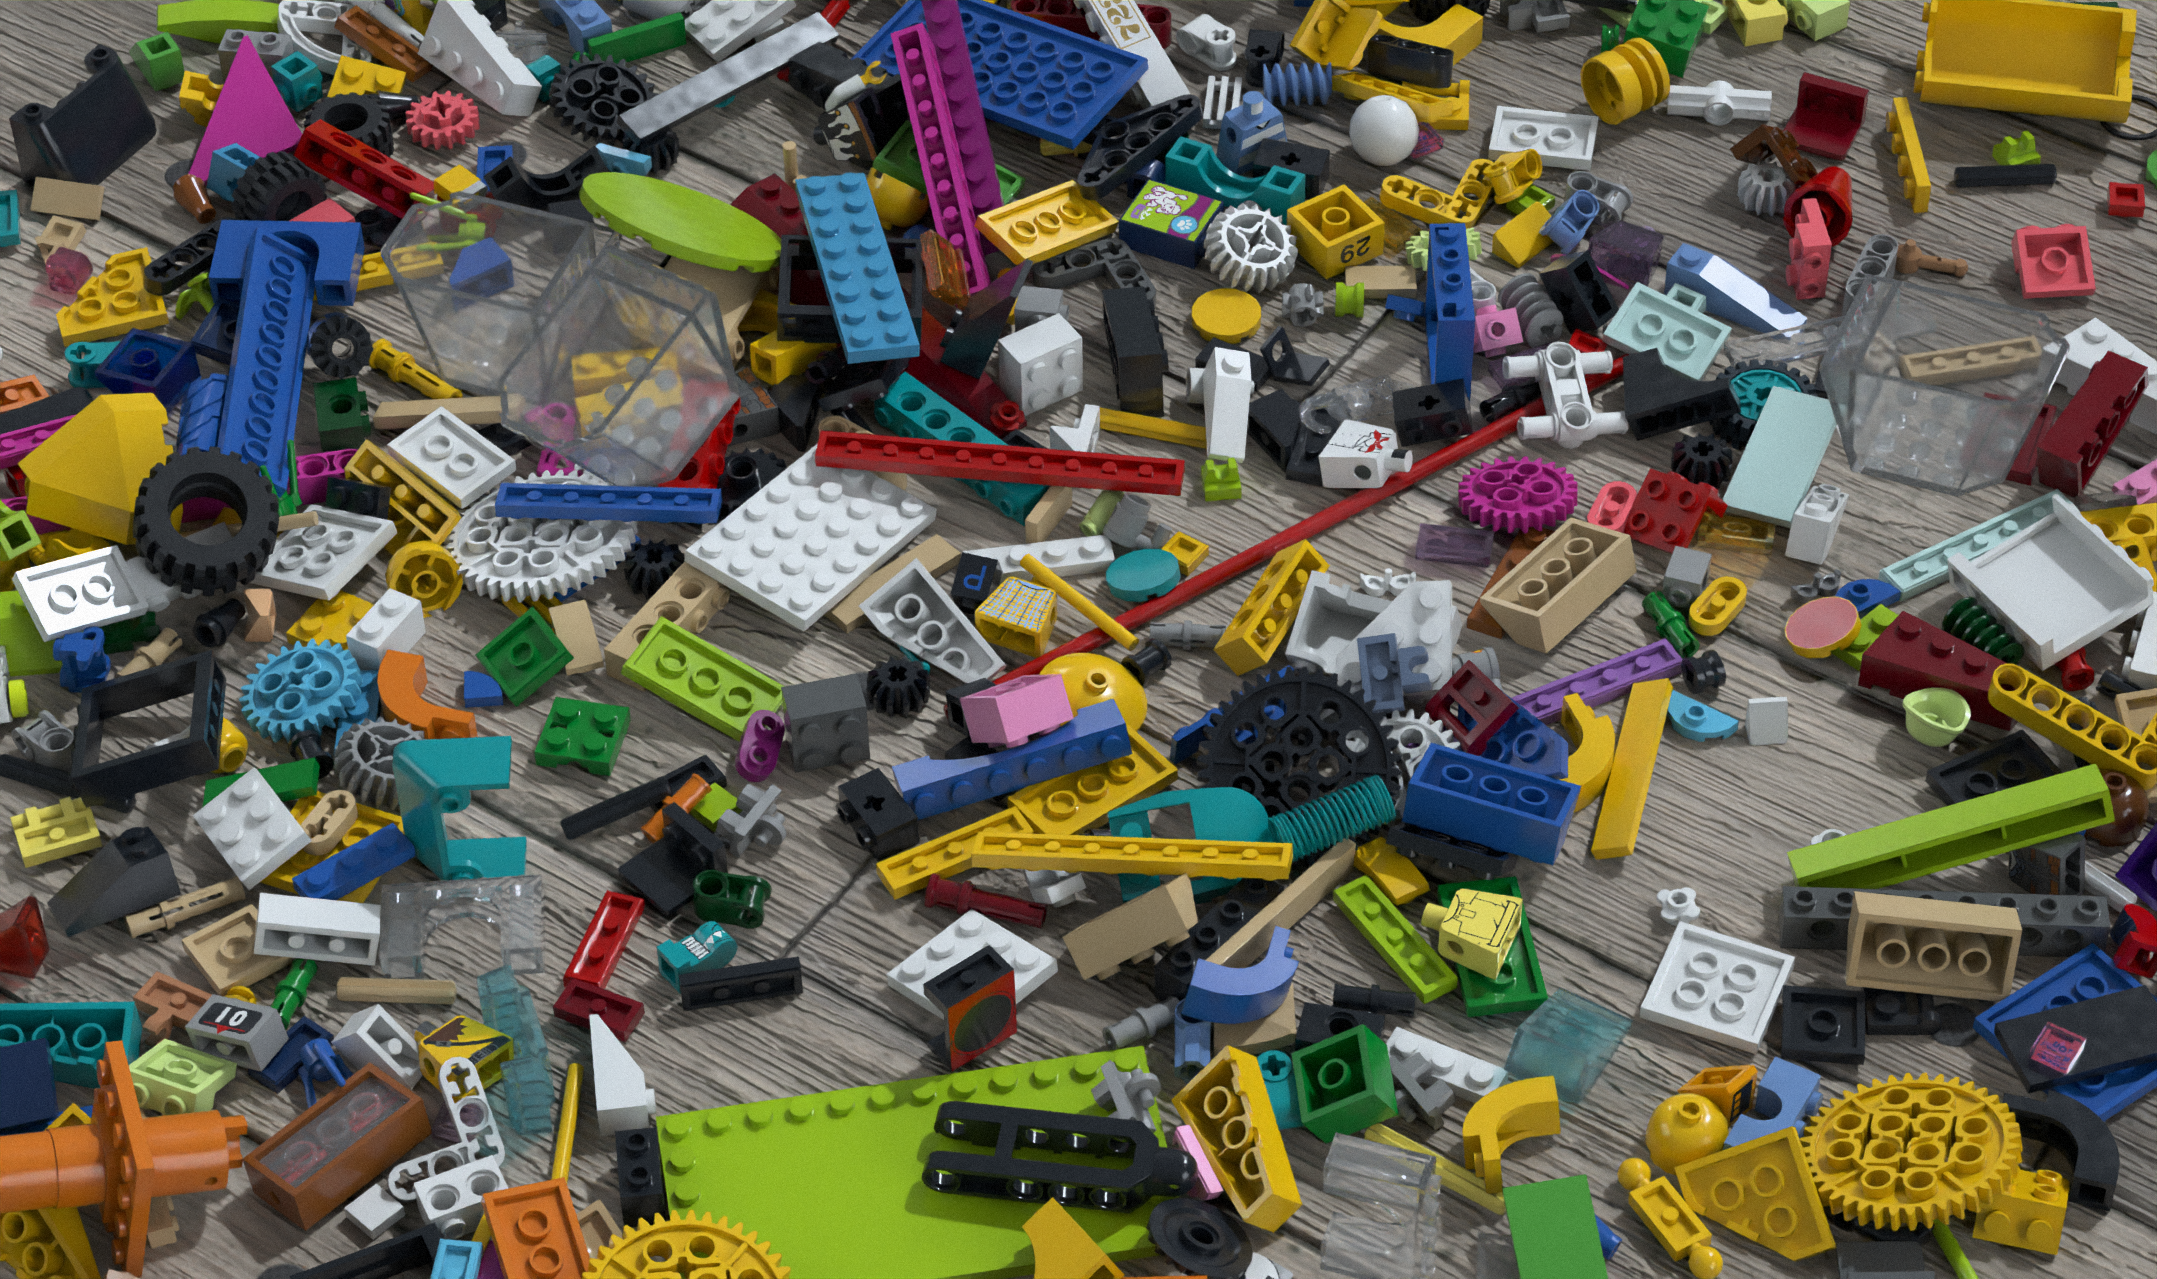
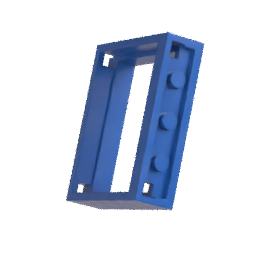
M1465 223L1429 224L1425 330L1430 385L1463 378L1470 400L1475 314Z

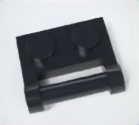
M1861 987V991H1865V1026L1867 1035H1933L1941 1030V1019L1939 1013L1935 1011L1932 994L1916 993L1919 1014L1908 1015L1904 991Z

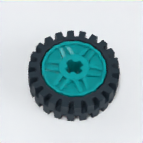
M1758 359L1750 360L1749 366L1744 361L1736 363V368L1730 365L1725 368L1724 374L1720 372L1716 380L1729 377L1741 402V412L1711 420L1709 423L1713 425L1712 430L1715 435L1720 434V440H1726V443L1732 440L1731 447L1739 450L1742 446L1746 448L1773 386L1818 397L1814 384H1810V379L1806 375L1800 376V370L1793 367L1788 371V364L1780 362L1777 367L1773 366V360L1765 359L1764 365H1760Z

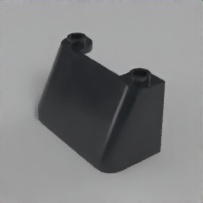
M98 44L84 59L87 71L94 75L53 109L39 103H29L9 118L24 182L34 186L35 177L99 185L154 138L157 132L155 119L117 52Z

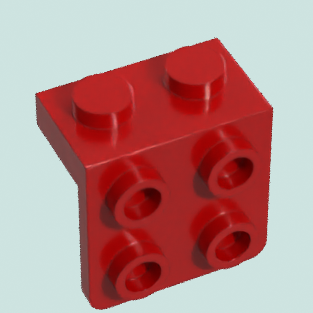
M1650 468L1632 504L1633 506L1623 533L1630 535L1633 541L1673 554L1675 546L1688 548L1704 513L1722 518L1728 505L1718 496L1719 490L1709 484L1699 482L1697 485L1688 482V479L1675 472L1668 471L1666 474Z

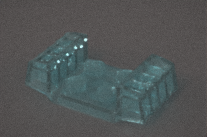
M507 964L477 977L483 1024L513 1038L517 1059L500 1063L507 1111L513 1128L518 1135L552 1132L550 1108L556 1100L548 1048L529 988L518 984Z

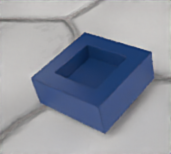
M1388 294L1385 308L1394 311L1393 318L1414 322L1415 316L1425 318V302Z

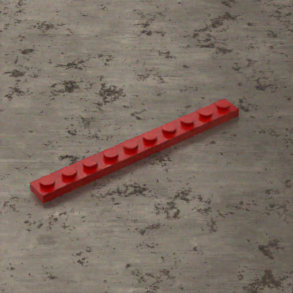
M823 430L820 432L815 453V465L819 467L1181 496L1185 472V460Z

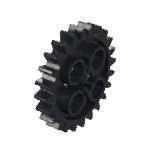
M595 54L593 61L582 55L580 63L570 59L568 67L562 65L559 74L555 73L549 96H551L549 106L555 108L554 117H562L561 127L572 126L571 135L581 132L583 133L584 142L593 137L595 138L596 145L601 143L603 139L607 140L610 146H614V142L617 139L623 144L622 140L625 133L616 123L618 116L659 94L653 92L654 83H646L648 76L646 73L636 74L638 66L625 67V59L620 60L617 64L613 62L612 55H609L606 61H602L598 54Z

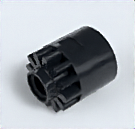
M339 312L328 313L319 317L308 331L306 347L308 355L313 363L326 375L339 377L340 379L351 375L357 376L364 366L369 365L368 360L373 351L370 333L354 317ZM346 338L348 341L346 350L339 354L333 353V343L337 339Z

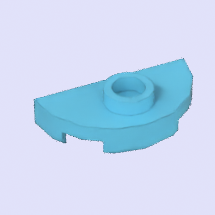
M602 143L596 145L604 155L612 172L646 176L652 168L651 156Z
M1672 690L1667 716L1672 722V728L1685 738L1698 742H1704L1705 738H1717L1722 736V739H1725L1738 730V720Z

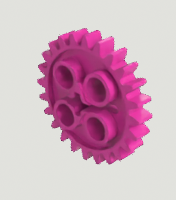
M1509 456L1508 462H1502L1498 458L1494 459L1493 465L1482 462L1481 469L1470 468V475H1463L1462 482L1458 484V506L1462 507V514L1469 515V521L1471 522L1480 520V527L1492 524L1493 531H1498L1502 527H1507L1508 533H1512L1515 528H1520L1523 533H1527L1528 527H1534L1536 530L1542 531L1543 524L1555 527L1556 520L1566 521L1567 514H1573L1574 507L1578 505V483L1574 481V475L1566 474L1565 467L1555 469V462L1542 464V458L1529 462L1527 456H1524L1521 461H1515L1512 456Z

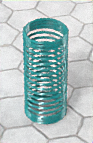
M1374 774L1369 778L1366 777L1362 782L1357 781L1356 785L1350 784L1349 787H1344L1343 790L1337 789V792H1331L1330 796L1318 797L1317 801L1305 802V805H1299L1298 809L1292 808L1291 811L1286 810L1285 814L1279 813V815L1276 814L1272 818L1269 817L1268 828L1272 833L1273 843H1292L1293 863L1294 861L1297 862L1298 857L1303 859L1304 853L1310 856L1311 851L1315 854L1317 853V848L1323 851L1324 846L1330 847V843L1336 846V842L1342 843L1343 838L1349 840V835L1355 838L1356 833L1362 834V829L1368 832L1369 828L1375 829V824L1381 827L1382 823H1391V821H1395L1396 814L1392 799L1384 782L1378 775ZM1339 793L1342 794L1343 801H1342V799L1340 798ZM1333 795L1336 797L1337 804L1333 800ZM1369 800H1370L1371 805H1372V807H1373V809H1374V811H1375L1376 817H1375V815H1374V813H1373V811H1372V808H1371V806H1370ZM1362 802L1364 803V806H1365V808H1366V810H1367V812H1368V815H1369L1370 820H1369L1368 817H1367V814H1366V812H1365V810H1364V807H1363ZM1356 805H1357V807H1358V809H1359V812H1360V814H1361V816H1362L1363 822H1362V820H1361V818H1360V816H1359V813H1358V811H1357ZM1307 806L1310 808L1311 815L1307 810ZM1301 809L1304 811L1305 818L1301 814ZM1350 809H1351V811H1352V813H1353V815H1354V817H1355V820H1356L1357 825H1356L1355 822H1354V819H1353V817H1352V814H1351V812H1350ZM1343 810H1344V812H1345V814H1346V817H1347V819H1348V821H1349L1350 827H1349V825H1348V823H1347V820H1346V818H1345V815H1344V813H1343ZM1294 811H1295V812L1297 813V815H1298V820H1297V818H1296L1295 815H1294ZM1288 814L1291 816L1292 823L1288 819ZM1338 816H1339V818H1340V820H1341V823H1342V825H1343V828H1342V826H1341V824H1340V822H1339Z

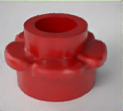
M1013 401L996 402L990 409L992 414L990 421L997 429L1012 432L1015 429L1018 430L1019 425L1024 423V412L1019 410L1018 404Z

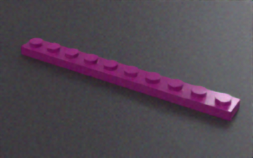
M921 0L929 37L935 47L972 206L977 220L979 215L1005 205L958 1ZM979 231L984 256L1000 251Z

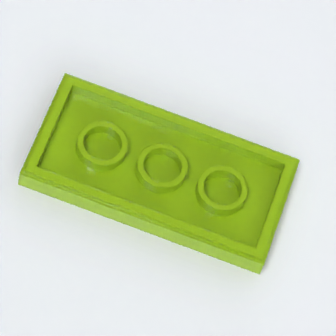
M662 616L631 654L621 670L623 676L738 742L741 740L746 722L754 712L769 710L778 714L783 707L781 687L785 686Z

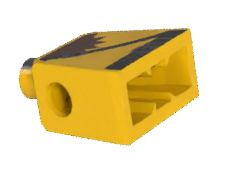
M464 1015L456 1016L440 1028L430 1021H425L415 1031L414 1040L418 1043L420 1071L440 1092L441 1089L438 1082L439 1070L445 1061L452 1057H464L473 1063L483 1090L514 1070L513 1038ZM452 1066V1072L446 1079L448 1083L456 1082L460 1095L452 1096L454 1103H457L466 1096H476L475 1089L470 1090L468 1093L465 1091L463 1081L469 1076L466 1070L459 1071L457 1066Z

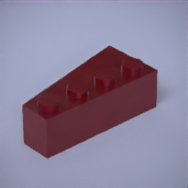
M2109 350L2101 361L2094 363L2087 380L2076 392L2073 399L2037 446L2035 465L2038 467L2040 483L2055 490L2058 489L2060 492L2078 500L2080 499L2149 386L2147 366Z
M1902 611L1862 654L1858 686L1872 689L1873 685L1890 690L1889 695L1904 699L1906 695L1922 689L1947 688L1959 693L1966 700L1971 711L1970 720L2009 732L2018 723L2015 719L1994 708L1988 700V689L1994 671L2000 665L2007 663L1905 611ZM2009 684L2000 685V687L2006 691L2015 690V688Z

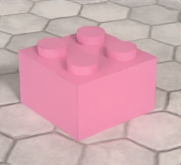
M1061 674L1024 675L960 698L972 743H987L989 748L1006 744L1007 748L1025 744L1029 742L1028 735L1037 732L1039 736L1047 735L1060 728V723L1074 719Z

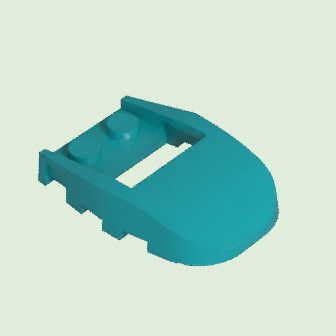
M1233 787L1166 791L1107 812L1111 837L1152 838L1148 811L1190 804L1196 840L1273 843L1272 833L1268 828L1269 818L1262 804L1250 793ZM1118 873L1123 904L1160 886L1159 875L1147 876L1136 873ZM1203 876L1201 880L1191 881L1195 905L1212 902L1213 898L1227 894L1242 878L1226 879L1223 877Z

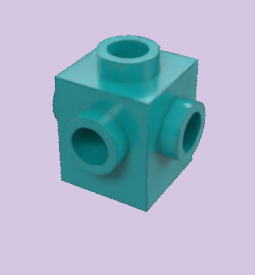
M296 51L271 66L275 86L285 104L296 112L323 97L321 85L323 79L318 65L300 52Z

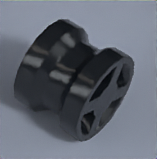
M1715 650L1705 651L1699 658L1694 656L1683 658L1681 662L1682 676L1692 694L1702 693L1708 686L1718 688L1726 683L1724 664Z

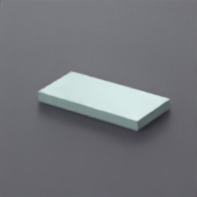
M1773 386L1723 497V501L1728 505L1725 512L1791 528L1793 515L1806 497L1843 412L1842 403Z

